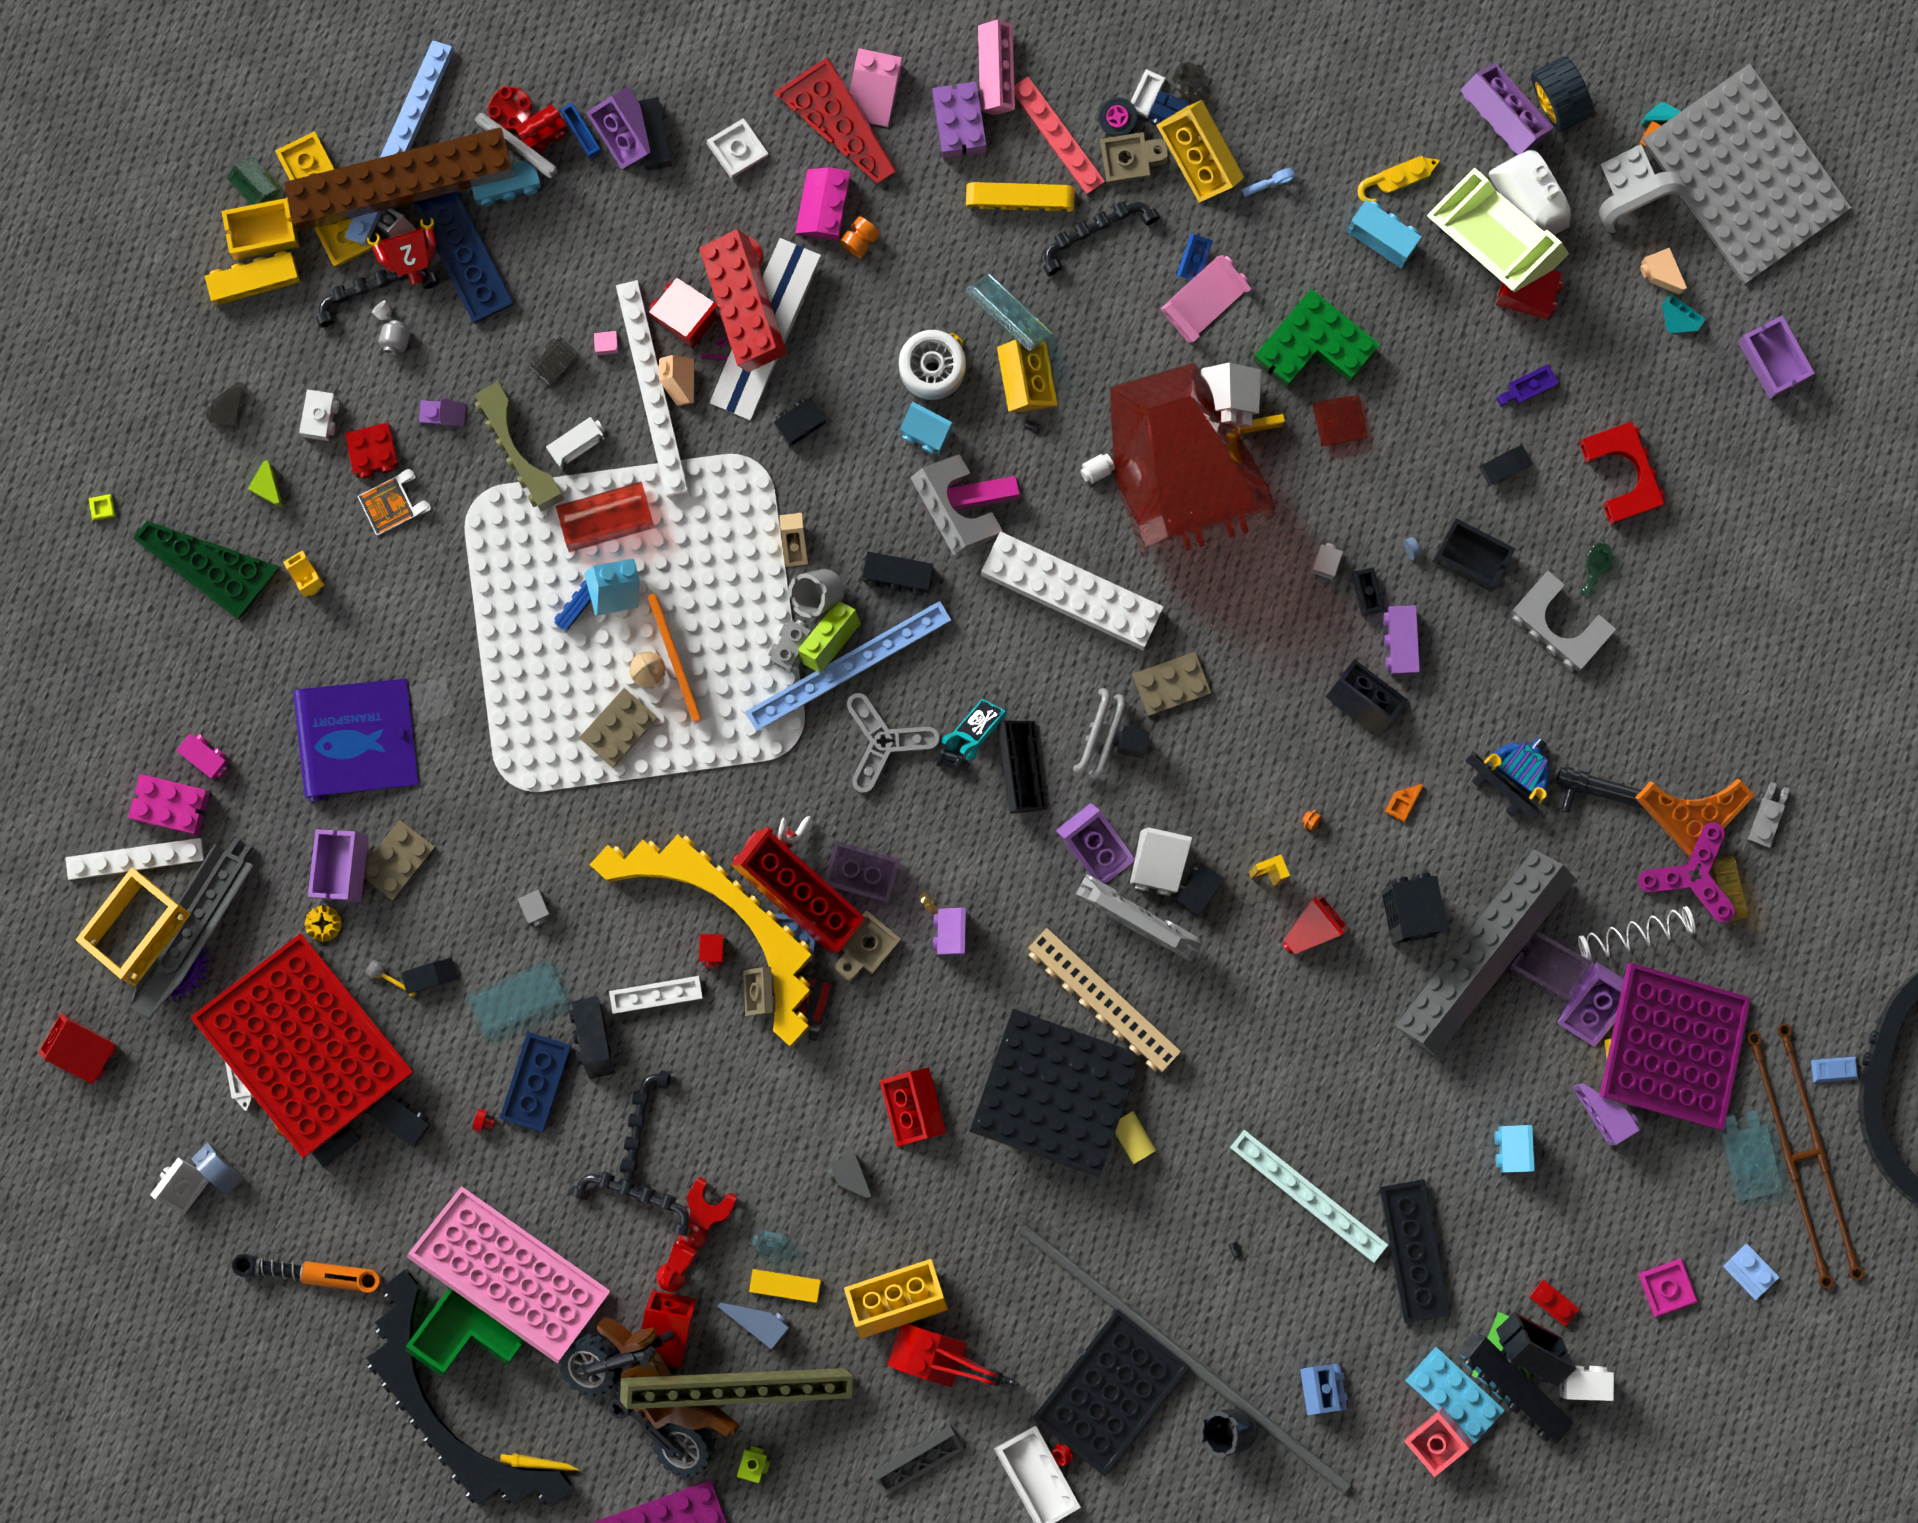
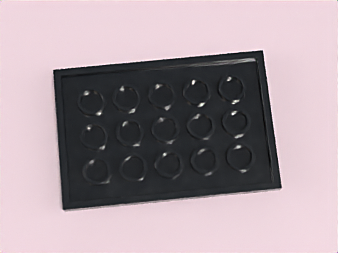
M1116 1309L1032 1419L1105 1476L1190 1366Z

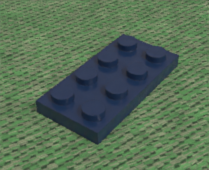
M527 1032L499 1119L544 1133L572 1045Z

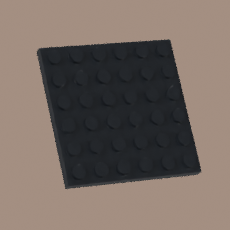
M1012 1009L969 1132L1100 1178L1141 1055L1138 1057L1131 1050Z

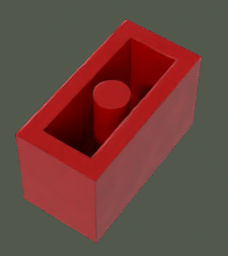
M700 934L699 962L704 964V967L719 969V965H725V936L723 934Z

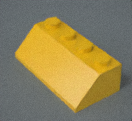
M1202 100L1183 108L1156 125L1198 202H1202L1234 187L1244 178Z

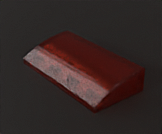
M642 481L555 506L568 552L655 528Z

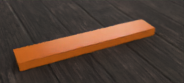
M655 593L648 595L650 606L695 725L702 722L701 715L658 597Z

